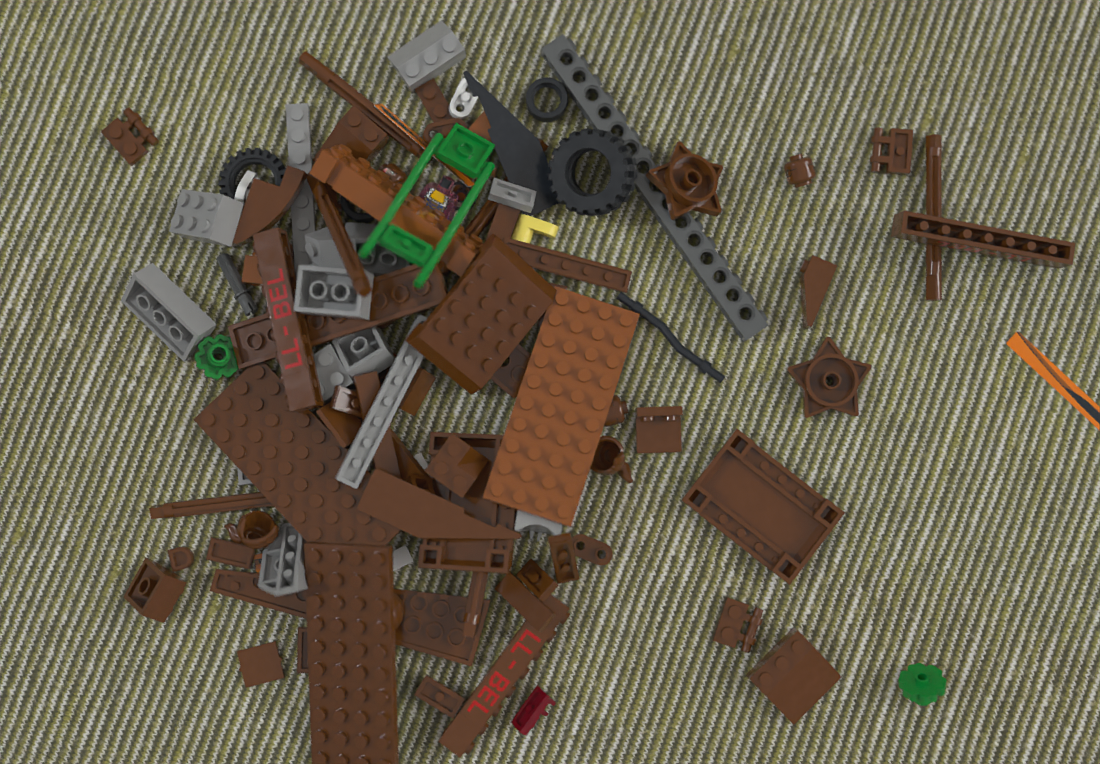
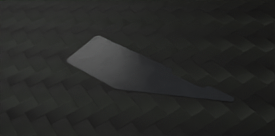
M464 71L463 75L472 96L479 97L491 126L488 129V134L492 143L495 144L494 148L509 183L537 191L531 213L521 210L522 214L532 216L559 204L556 200L558 195L552 193L550 189L553 183L551 180H548L547 174H551V168L548 167V161L539 139L468 71Z

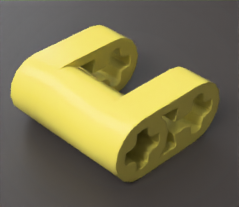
M519 214L511 239L530 244L533 233L555 238L559 227L528 215Z

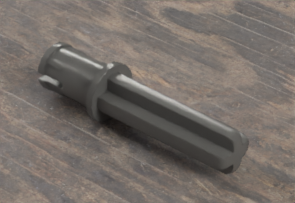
M221 254L217 257V262L235 294L234 299L239 301L245 316H250V312L252 314L256 313L259 309L250 295L251 290L247 289L245 284L241 282L242 278L229 254Z

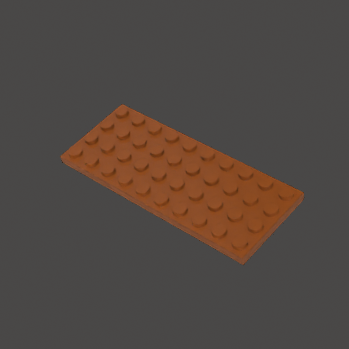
M554 286L557 290L554 301L546 310L483 499L571 528L640 314Z

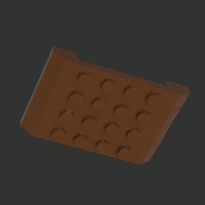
M493 233L478 250L480 255L423 324L418 323L405 339L408 344L471 395L485 386L551 305L557 291Z
M735 429L681 499L697 514L789 585L845 514L835 504L817 493L738 429Z
M430 433V462L451 433ZM453 433L489 460L463 498L429 475L432 480L434 495L465 509L464 514L495 528L497 524H500L514 531L517 510L483 499L504 435ZM423 538V544L419 548L418 568L510 574L513 562L514 539Z

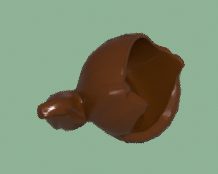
M601 436L590 468L595 473L604 476L618 473L622 479L632 483L631 469L629 464L625 462L622 444L611 436Z
M260 510L249 512L246 515L243 514L240 517L238 526L232 523L224 526L228 530L232 541L243 543L251 549H262L274 542L279 532V527L268 513Z

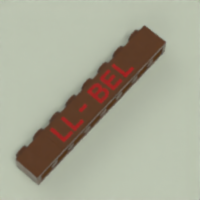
M905 210L895 214L893 218L891 233L893 238L1058 269L1073 265L1074 242Z
M276 227L253 234L254 242L252 246L259 262L257 270L262 277V293L268 305L266 313L271 320V336L277 348L275 355L282 371L280 379L286 390L285 403L291 412L298 413L322 407L324 403L305 314L294 311L297 277L287 231Z
M551 594L543 602L556 615L542 633L538 632L527 620L524 621L439 737L438 742L459 758L464 753L467 755L470 753L475 745L473 742L478 734L480 736L484 734L489 726L486 722L491 716L495 718L503 706L500 705L505 697L508 699L511 697L516 689L513 685L518 679L523 680L530 670L527 666L532 660L535 662L543 653L541 647L545 642L550 643L557 633L555 631L559 623L563 625L570 616L568 612L570 607L555 595Z

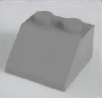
M328 227L305 235V249L308 254L309 266L346 269ZM349 236L356 251L355 238Z

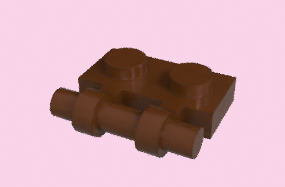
M127 108L123 112L128 118L125 123L117 117L101 133L122 157L133 166L148 153V150L143 145L149 142L152 146H155L159 140L155 137V132L141 121L142 117L137 112L134 113L131 108ZM134 127L141 133L137 138L131 132Z
M874 128V136L871 137L873 152L872 156H870L872 173H880V165L884 164L887 165V174H910L913 130L891 128L889 136H883V128ZM882 145H888L887 156H881Z
M726 597L712 640L735 648L737 640L743 641L741 651L750 653L752 645H755L756 642L755 635L758 626H761L763 621L761 617L764 610L755 607L753 615L747 614L748 604ZM744 620L750 622L746 634L740 633Z

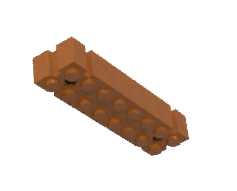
M340 144L332 146L331 149H323L309 173L323 183L331 185L333 190L380 221L401 189L402 184H395L389 180V176L381 170L376 171L370 167L371 164L366 159L361 157L358 159L354 158L353 154H351V149L345 145ZM408 193L389 225H396L433 246L432 249L435 250L451 221L445 218V214L442 211L427 206V202L419 196L414 197ZM460 225L439 261L445 263L447 268L462 277L480 255L478 250L483 245V241L474 234L470 236L465 234L464 227Z

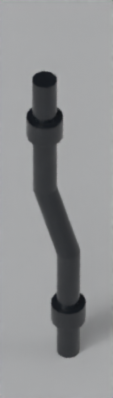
M623 292L618 294L617 300L630 308L629 311L640 314L643 319L659 329L675 351L697 366V370L704 375L708 374L719 383L724 380L725 376L713 368L712 363L706 359L702 360L684 347L668 326L643 308L644 305L638 300H632Z

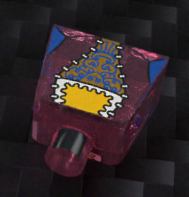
M443 175L439 184L435 182L428 183L418 196L427 202V206L442 211L445 214V218L452 221L459 196L451 192L455 180Z

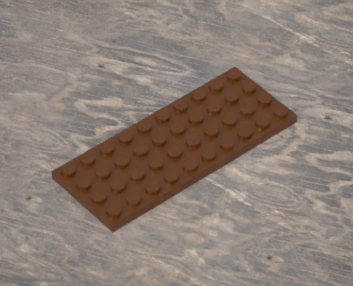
M266 363L248 367L193 419L307 542L386 546L402 531L357 510L371 478V473L366 470L357 489L335 479L349 450L340 445L331 431L311 410L300 413L290 411L285 403V386L281 383L280 377Z
M306 542L304 543L305 577L308 586L306 589L312 764H399L393 546Z

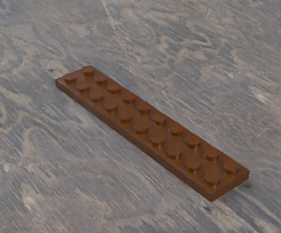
M439 261L422 288H416L413 284L423 266L420 268L415 264L375 277L373 279L369 320L305 314L311 347L437 307L448 294ZM267 313L228 326L239 369L243 370L250 366L276 359L277 348L271 336L272 324Z

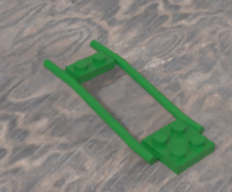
M458 123L454 125L446 138L442 134L436 133L384 216L359 251V255L362 258H367L376 243L380 242L379 245L420 268L423 266L413 283L416 288H422L495 168L494 163L486 161L494 150L495 144ZM433 154H435V158L469 177L477 178L435 250L432 249L433 246L396 225H389Z

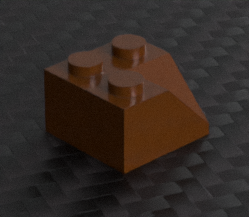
M451 433L426 467L425 472L463 498L489 459Z

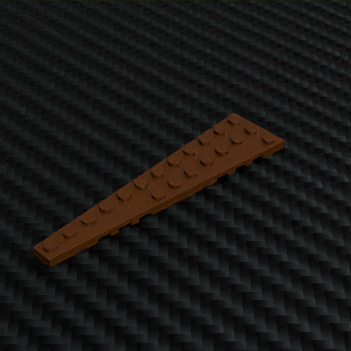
M216 569L210 588L211 592L307 619L306 589L275 596L259 588L260 573ZM394 588V593L400 597L404 606L403 620L399 627L395 629V645L472 666L491 599L483 600L479 625L476 624L474 638L462 636L465 625L463 619L468 597Z

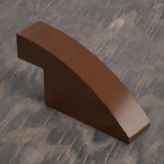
M287 165L280 187L254 178L232 243L243 246L254 240L253 234L272 228L293 205L303 188L308 174L303 170Z

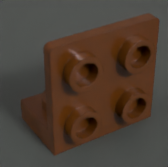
M682 406L635 408L637 453L682 451Z

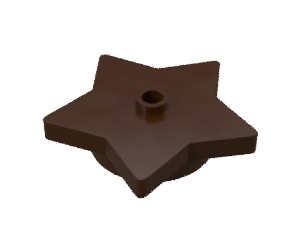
M681 141L674 145L668 163L649 170L645 175L665 194L671 220H675L692 210L716 217L722 212L716 190L723 165L710 163L703 157L692 154Z
M826 337L812 360L786 368L789 375L803 390V417L808 418L828 409L857 417L859 415L857 388L871 370L872 365L847 359L830 337ZM826 377H829L832 380V384L830 386L826 384Z

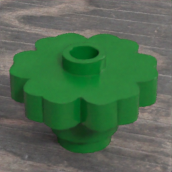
M218 334L215 339L206 337L198 344L199 352L195 354L194 359L197 369L204 370L206 378L218 381L222 376L230 378L237 372L238 364L230 337ZM219 354L222 356V360H216L214 356Z
M922 663L908 665L907 670L900 672L898 686L902 689L904 697L920 706H926L931 702H936L938 696L945 695L947 680L942 677V670L934 665L925 667Z

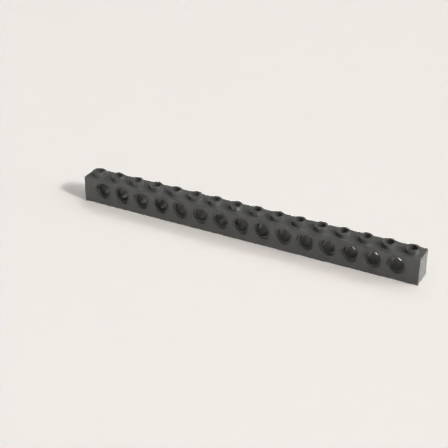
M562 34L541 48V56L565 87L567 93L591 127L609 132L613 129H620L623 132L621 138L625 141L624 144L635 149L636 153L631 155L632 158H636L637 165H634L635 171H637L636 167L641 164L645 165L648 171L659 167V164L655 165L651 157L653 156L647 146L643 147L638 141L640 137L634 128L630 129L626 124L627 118L621 110L617 111L613 104L615 102L609 92L605 93L600 87L602 83L598 76L590 73L588 70L589 64L583 56L579 57L575 50L577 48L574 42ZM568 57L572 60V63L564 65L561 63V59ZM581 75L585 78V81L576 83L573 78ZM594 93L598 98L595 101H589L586 95ZM601 111H607L610 117L602 119L598 114ZM638 172L637 178H634L633 182L636 185L635 190L742 342H745L767 327L766 321L768 319L761 309L757 310L753 304L755 302L753 296L748 291L745 292L740 286L742 281L736 273L732 274L728 269L729 263L722 254L719 256L714 249L716 244L710 236L706 237L702 232L704 228L697 218L693 219L688 212L679 217L685 220L686 227L678 228L675 225V220H671L669 210L664 209L662 206V202L666 200L665 194L661 190L658 192L652 191L649 188V184L652 182L645 176L646 173ZM691 236L696 237L699 245L696 247L689 245L688 238ZM701 255H709L712 263L710 265L703 264L700 259ZM714 273H721L724 276V282H715L713 278ZM727 291H734L737 294L735 302L727 299ZM740 309L749 311V320H743L740 317Z

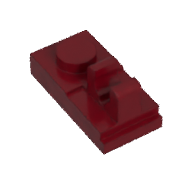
M537 685L511 723L521 734L527 736L540 718L539 716L541 714L543 716L549 714L545 710L548 704L555 706L556 702Z

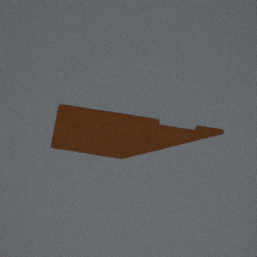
M379 469L373 471L357 507V510L418 538L520 539L522 537L520 533L500 524H497L494 528L464 514L465 509Z

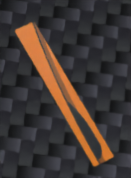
M383 104L374 105L423 149H426L428 144ZM435 158L466 186L474 185L462 172Z
M1017 331L1006 344L1100 431V406Z

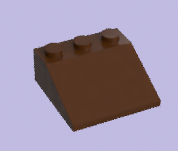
M792 628L746 674L752 683L793 725L842 677L795 628Z

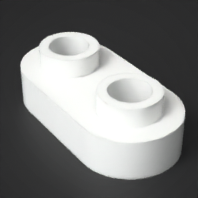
M465 78L461 80L449 105L451 116L461 120L466 119L470 115L478 99V96L473 97L472 93L466 92L465 89L469 88ZM460 106L464 111L459 112L456 110V107Z
M247 170L237 187L234 200L245 205L253 179L260 180V178H257L256 172Z

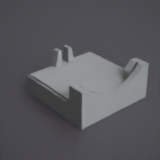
M518 510L514 531L528 530L530 540H533L534 532H538L537 541H539L542 533L552 534L553 536L560 535L562 525Z

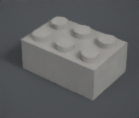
M182 189L177 199V207L171 219L169 232L189 240L231 247L244 203L222 194Z
M299 265L294 303L295 312L306 315L369 320L372 292L365 298L358 295L346 269ZM365 271L369 283L373 288L374 274Z

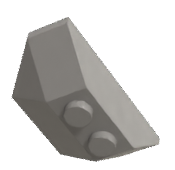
M290 523L282 524L274 542L267 546L262 553L258 586L260 589L275 596L308 588L305 577L304 543L307 541Z

